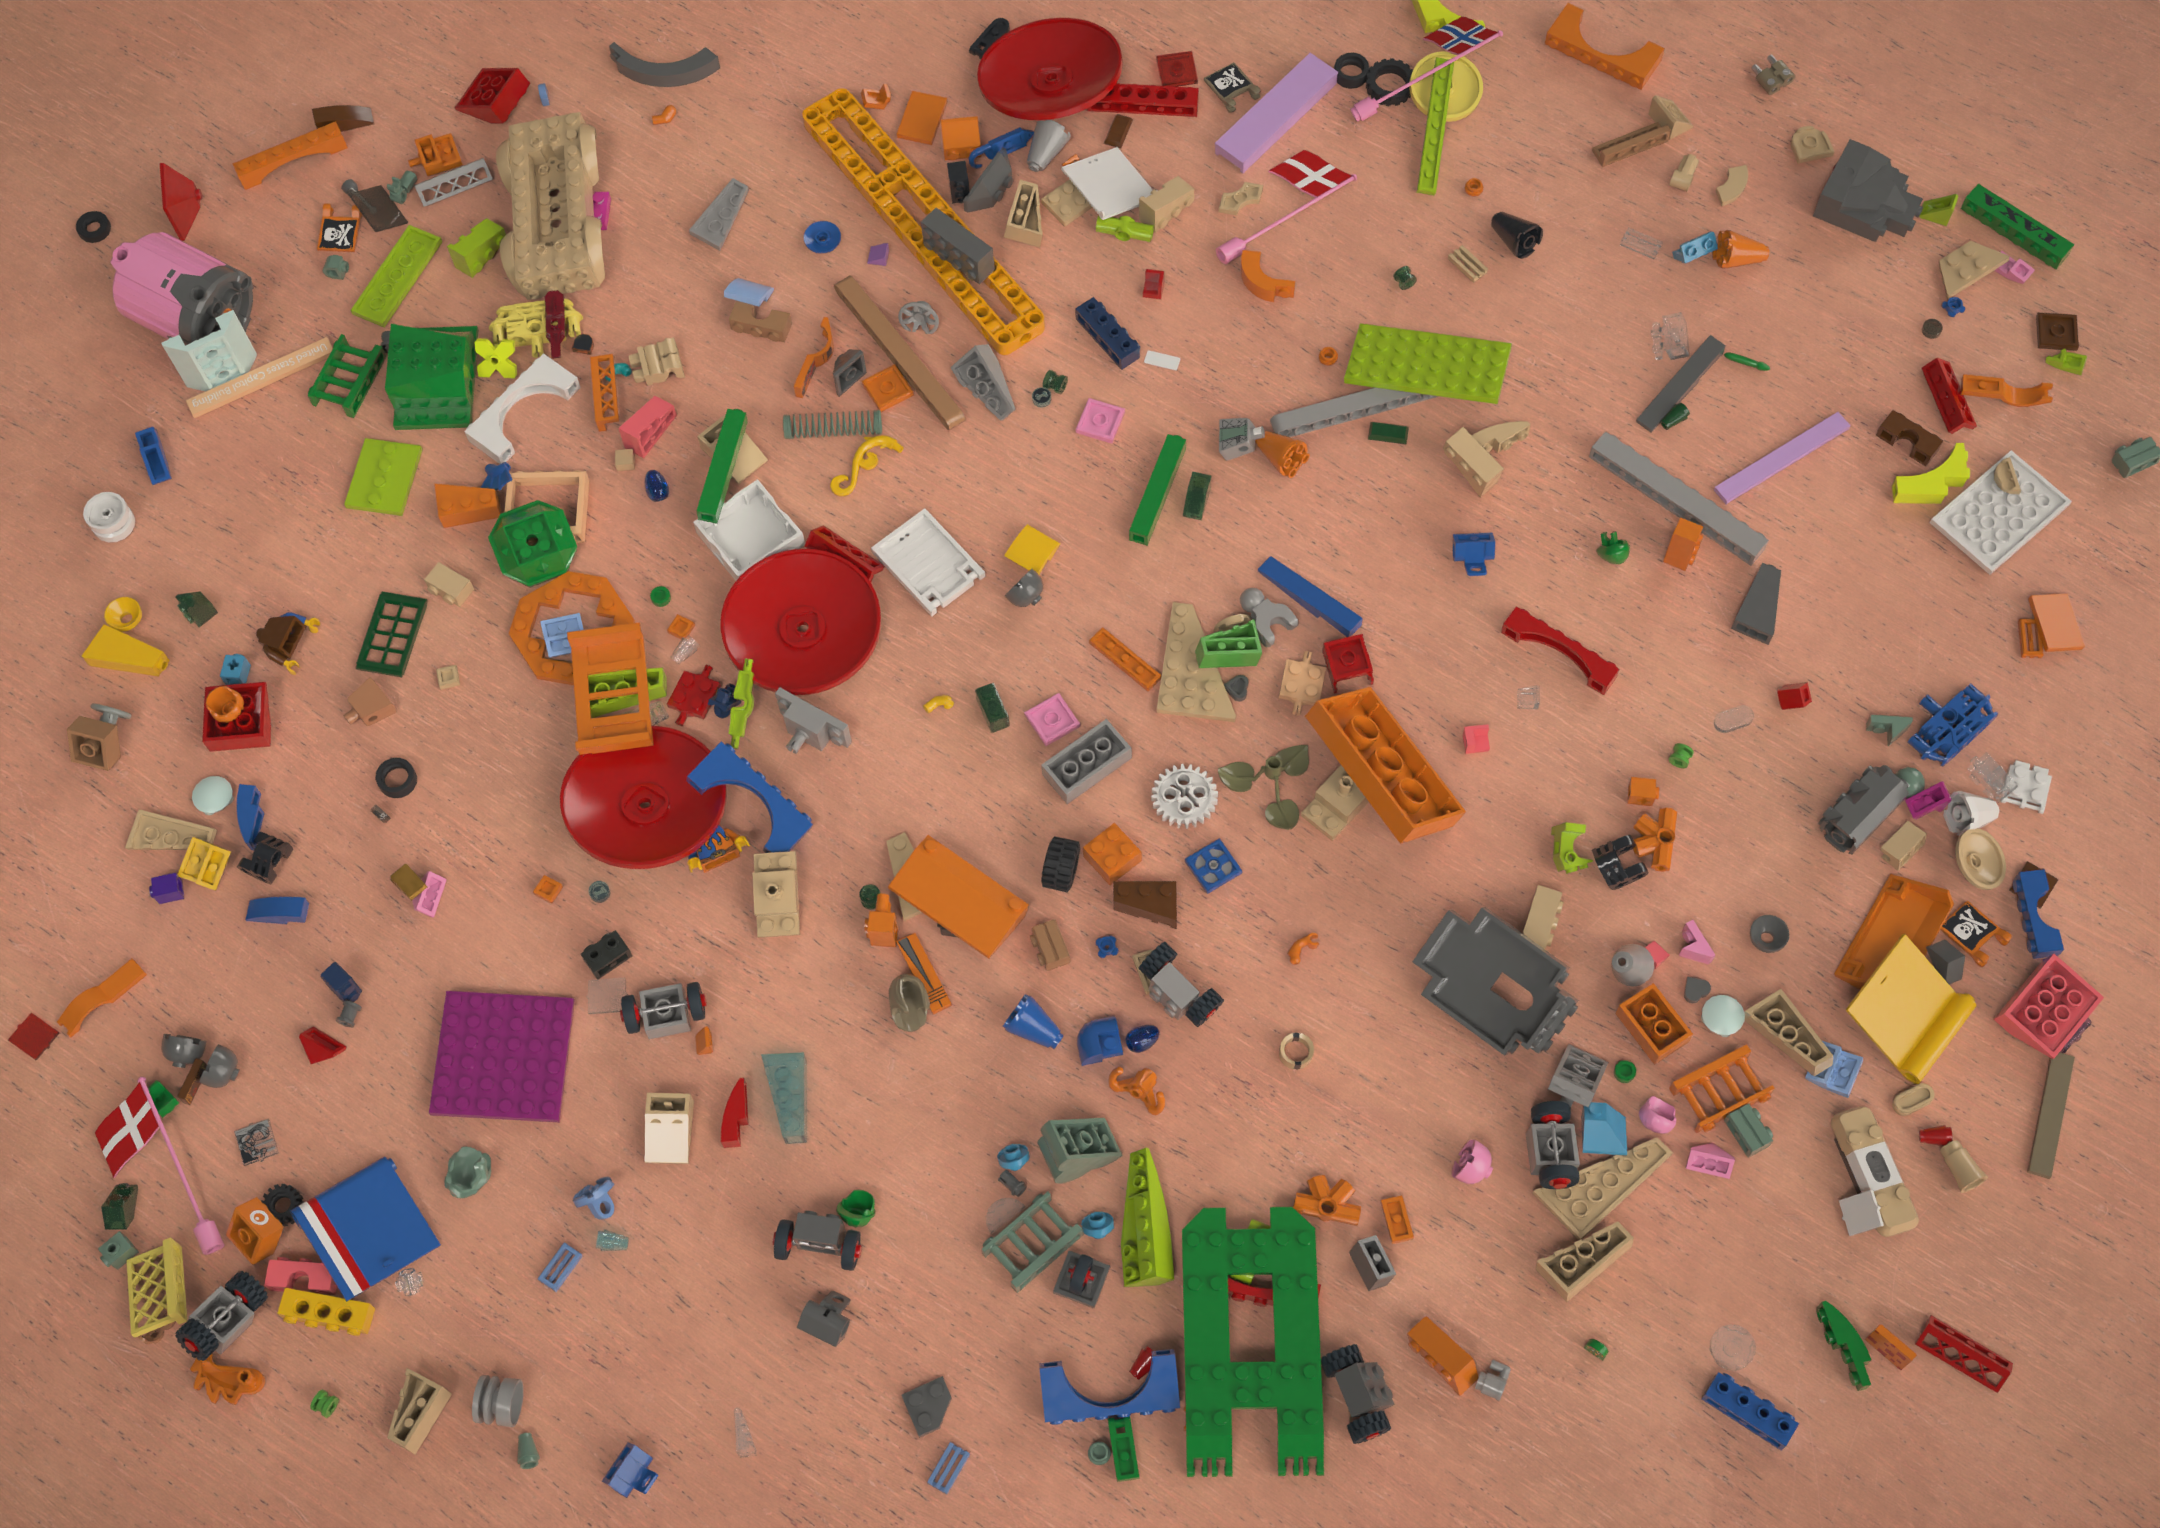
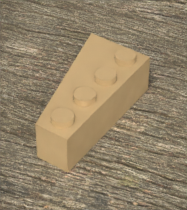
M1538 885L1523 934L1545 949L1546 945L1551 946L1554 934L1550 932L1551 929H1556L1559 918L1555 916L1556 913H1561L1564 902L1560 901L1562 892Z
M1616 1222L1593 1233L1592 1236L1584 1240L1581 1239L1575 1242L1574 1245L1563 1250L1560 1249L1554 1252L1553 1255L1538 1260L1536 1270L1568 1302L1627 1252L1633 1245L1634 1237L1619 1222Z

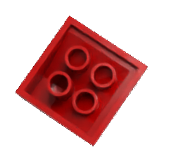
M159 163L163 210L179 239L185 241L201 208L202 192L200 189H197L192 180L165 163Z

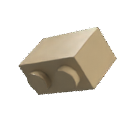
M440 562L436 564L424 579L428 587L427 590L435 596L440 595L445 602L450 605L455 604L458 607H461L474 590L469 579Z

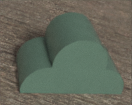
M1105 1118L1049 1120L1042 1126L1040 1131L1043 1136L1037 1142L1057 1184L1073 1181L1090 1170L1104 1167L1123 1156Z

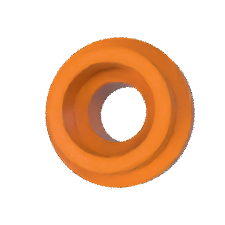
M1472 178L1466 182L1465 192L1468 195L1479 196L1483 192L1484 187L1479 179Z
M1325 347L1319 353V361L1324 365H1333L1338 360V354L1332 347Z

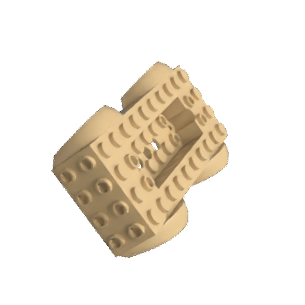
M580 112L509 125V138L502 142L496 151V163L500 177L507 191L512 196L513 230L506 234L500 243L501 261L510 282L519 294L526 297L527 300L542 298L548 291L559 290L564 294L585 289L590 290L600 287V284L605 279L601 240L602 222L601 219L594 217L592 189L599 181L595 141L597 134L595 127L585 123ZM552 190H560L556 197L550 196ZM560 207L557 212H552L554 208ZM554 220H561V224L556 228L551 226Z

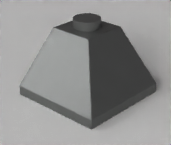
M849 349L844 354L839 355L835 361L833 378L836 393L839 397L867 373L864 354L861 350Z

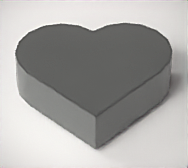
M1238 675L1224 684L1226 691L1235 701L1241 702L1246 699L1249 684L1246 676Z
M1687 977L1684 998L1687 1002L1697 1003L1701 997L1704 998L1709 995L1711 985L1708 981Z

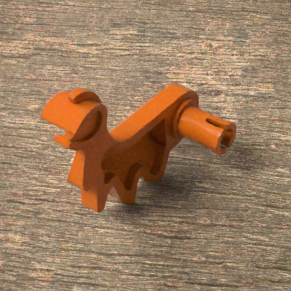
M212 1354L204 1361L197 1360L196 1358L190 1368L191 1372L197 1373L193 1388L199 1391L205 1384L207 1395L214 1404L217 1403L222 1393L223 1398L227 1402L236 1405L242 1395L257 1394L265 1385V1377L259 1370L216 1365Z

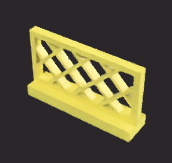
M170 1237L163 1240V1246L127 1260L131 1335L134 1338L175 1321L178 1324L187 1322L182 1247ZM163 1254V1258L158 1265L153 1263L158 1255ZM144 1262L142 1268L136 1273L134 1265ZM150 1266L155 1267L149 1278L144 1276ZM163 1271L165 1276L160 1283L155 1282L154 1280L159 1273ZM143 1279L146 1282L138 1292L136 1291V1286ZM153 1284L157 1287L149 1297L145 1293ZM163 1289L166 1291V1295L159 1302L155 1299ZM142 1297L147 1299L141 1310H138L137 1304ZM155 1303L158 1306L152 1315L146 1314L150 1306ZM166 1308L167 1317L159 1320L156 1319L161 1311ZM143 1316L148 1318L145 1325L138 1328V1323Z

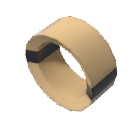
M1302 1033L1287 1035L1284 1037L1279 1048L1281 1062L1290 1069L1298 1070L1306 1067L1314 1055L1313 1042ZM1293 1041L1301 1042L1308 1049V1057L1303 1061H1292L1285 1054V1046Z

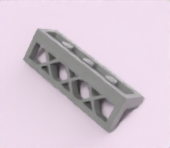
M481 158L418 183L414 187L425 207L493 180L484 158ZM484 167L487 178L482 180L475 178V171ZM462 175L470 177L468 185L464 187L456 184L459 176ZM444 182L453 184L451 191L447 194L439 191L441 184ZM438 185L437 190L434 189V188H431V187H434V186ZM426 189L436 191L434 198L427 202L421 192Z

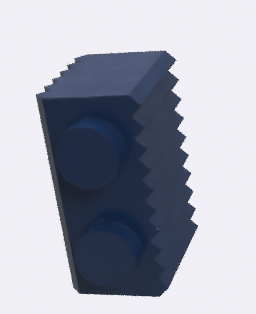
M333 962L321 973L320 977L342 1002H355L359 998L362 990L337 962Z

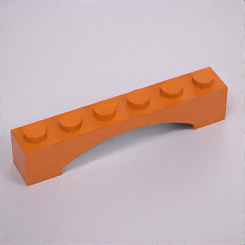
M335 121L232 164L244 189L247 190L261 184V181L269 173L289 161L317 153H330L332 155L348 147Z

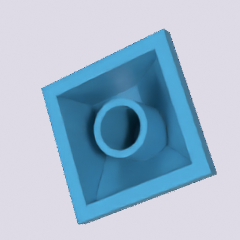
M1591 1102L1589 1107L1583 1105L1581 1115L1582 1153L1627 1155L1626 1117L1607 1103Z

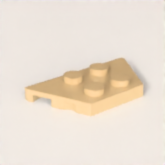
M1969 241L1939 260V269L1942 273V281L1946 289V298L1950 299L2007 263L2009 256L1973 241Z

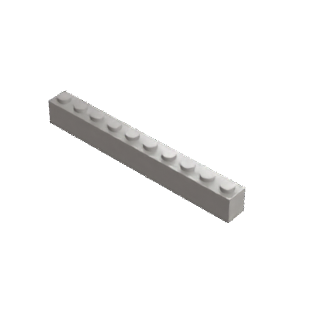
M1605 431L1592 446L1589 458L1677 517L1703 526L1702 533L1750 566L1753 565L1765 550L1769 540L1763 534L1754 531L1745 522L1739 521L1730 512L1721 509L1712 500L1706 499L1697 490L1691 489L1679 478L1673 477L1664 468L1658 467L1649 458L1640 455L1631 446L1619 441L1616 436L1610 435Z

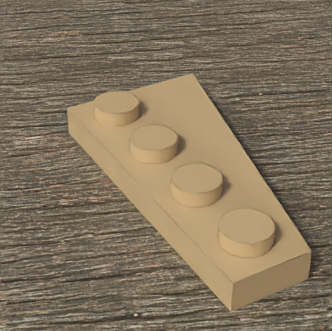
M139 809L125 848L128 850H187L192 837L213 844L217 830Z
M905 832L886 841L894 877L914 851ZM898 896L904 921L923 913Z

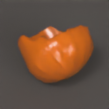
M226 686L215 688L206 698L207 709L212 717L219 722L233 721L243 710L244 701L240 693Z

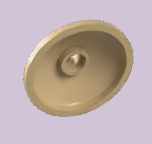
M1977 828L1964 831L1959 836L1955 849L1957 865L1962 875L1968 882L1979 889L1990 890L1998 887L2004 880L2006 873L2005 857L2000 845L1994 837L1982 829Z

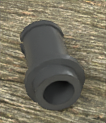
M1005 1170L1000 1175L1001 1178H998V1181L1005 1185L1013 1196L1019 1197L1026 1190L1024 1182H1020L1008 1170Z

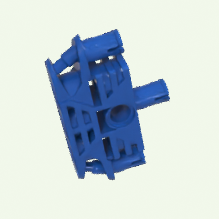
M1970 683L1944 707L1938 704L1929 694L1926 695V698L1924 697L1919 704L1930 712L1933 717L1907 743L1922 755L1920 759L1937 760L1942 762L1940 766H1945L1998 716V712H1993L1992 705L1989 701L1991 698L1990 694L1985 696ZM1983 708H1984V711H1986V713H1987L1988 716H1985L1984 714L1981 713V710H1982ZM1941 751L1946 757L1938 755L1937 752Z

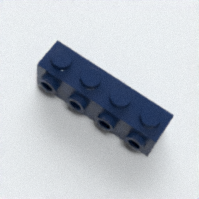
M1092 297L1075 308L1076 320L1121 370L1140 358L1139 343L1130 338L1124 327H1120L1116 318L1106 311L1102 302H1098Z

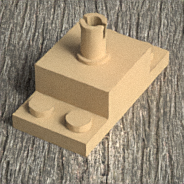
M1340 765L1316 791L1315 799L1302 811L1301 816L1333 841L1369 801L1342 765Z
M796 851L754 854L753 895L754 915L757 917V937L800 935Z

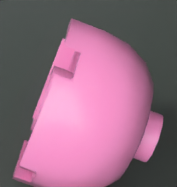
M1471 1139L1459 1152L1458 1155L1461 1156L1459 1163L1455 1161L1452 1168V1177L1466 1184L1478 1183L1483 1178L1487 1179L1492 1173L1491 1153L1483 1144Z

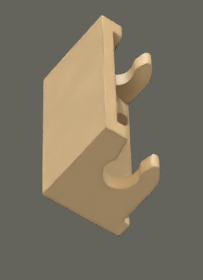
M1907 821L1881 847V851L1884 853L1882 858L1899 871L1925 845L1927 833Z

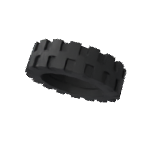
M1394 58L1375 62L1374 66H1371L1367 73V94L1371 95V99L1375 98L1377 101L1393 92L1383 90L1376 84L1375 80L1379 76L1390 73L1396 74L1403 78L1407 84L1410 82L1413 69H1410V66L1407 63L1404 64L1402 60L1396 61ZM1409 87L1379 104H1386V106L1395 104V106H1398L1401 102L1405 103L1408 98H1411Z

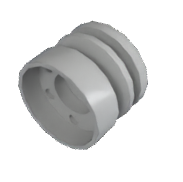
M489 1375L480 1376L473 1396V1421L479 1424L485 1422V1424L490 1425L496 1418L498 1426L514 1427L518 1422L523 1403L522 1380L504 1378L500 1385L498 1376H493L492 1378Z

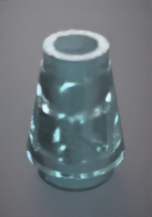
M604 1229V1231H598L596 1248L601 1249V1251H627L629 1237Z

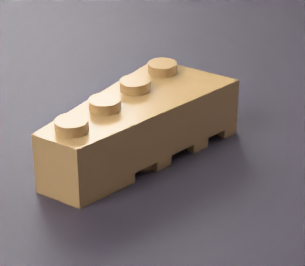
M1782 989L1745 1011V1022L1813 1076L1832 1066L1833 1054Z

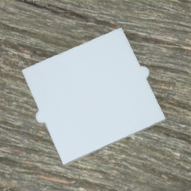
M1873 1190L1839 1200L1843 1213L1842 1220H1845L1849 1236L1884 1226L1879 1211L1880 1206L1877 1204Z

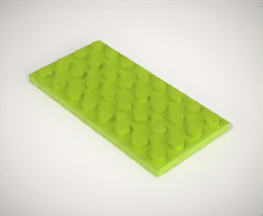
M1360 323L1345 373L1344 383L1498 404L1512 343Z

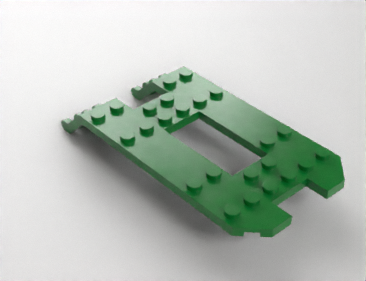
M1270 1207V1229H1226V1208H1203L1182 1229L1187 1477L1195 1476L1193 1460H1202L1201 1473L1203 1477H1207V1460H1211L1212 1477L1218 1476L1216 1460H1225L1224 1476L1233 1477L1231 1409H1277L1278 1476L1286 1475L1285 1459H1293L1294 1476H1299V1459H1302L1303 1476L1309 1475L1308 1459H1316V1475L1324 1476V1423L1315 1228L1293 1207ZM1228 1275H1272L1275 1362H1230Z

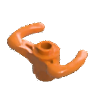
M1117 1067L1111 1071L1108 1082L1109 1087L1114 1092L1126 1091L1134 1098L1141 1099L1145 1103L1148 1112L1152 1115H1159L1164 1110L1165 1097L1163 1092L1158 1091L1156 1093L1157 1105L1155 1102L1152 1088L1157 1083V1076L1151 1069L1144 1068L1142 1071H1138L1135 1077L1122 1081H1117V1077L1123 1073L1122 1067Z

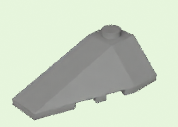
M989 344L975 345L950 367L959 383L963 387H967L973 393L972 395L975 398H979L985 404V407L1001 421L1016 410L998 359Z

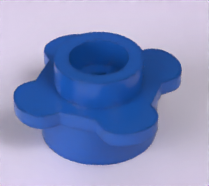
M1951 297L1948 301L1942 303V308L1947 310L1950 317H1955L1956 314L1965 311L1963 302L1958 297Z
M1114 936L1096 940V946L1099 948L1098 956L1100 958L1118 954L1119 950L1116 948V938Z

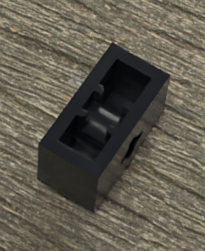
M966 162L947 163L952 204L963 203L964 198L970 192Z

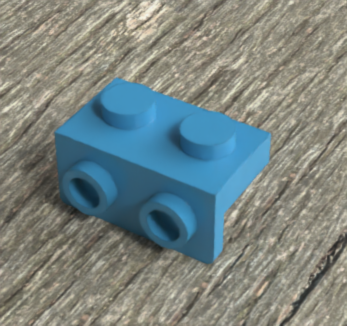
M1710 231L1681 244L1680 249L1672 252L1673 258L1682 263H1688L1717 250L1715 233Z

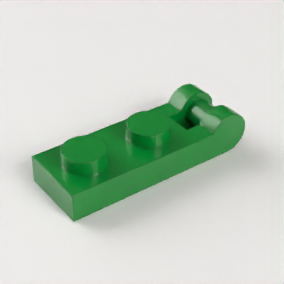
M1130 1416L1120 1419H1114V1417L1107 1418L1117 1482L1140 1479ZM1125 1427L1126 1433L1117 1434L1116 1428Z

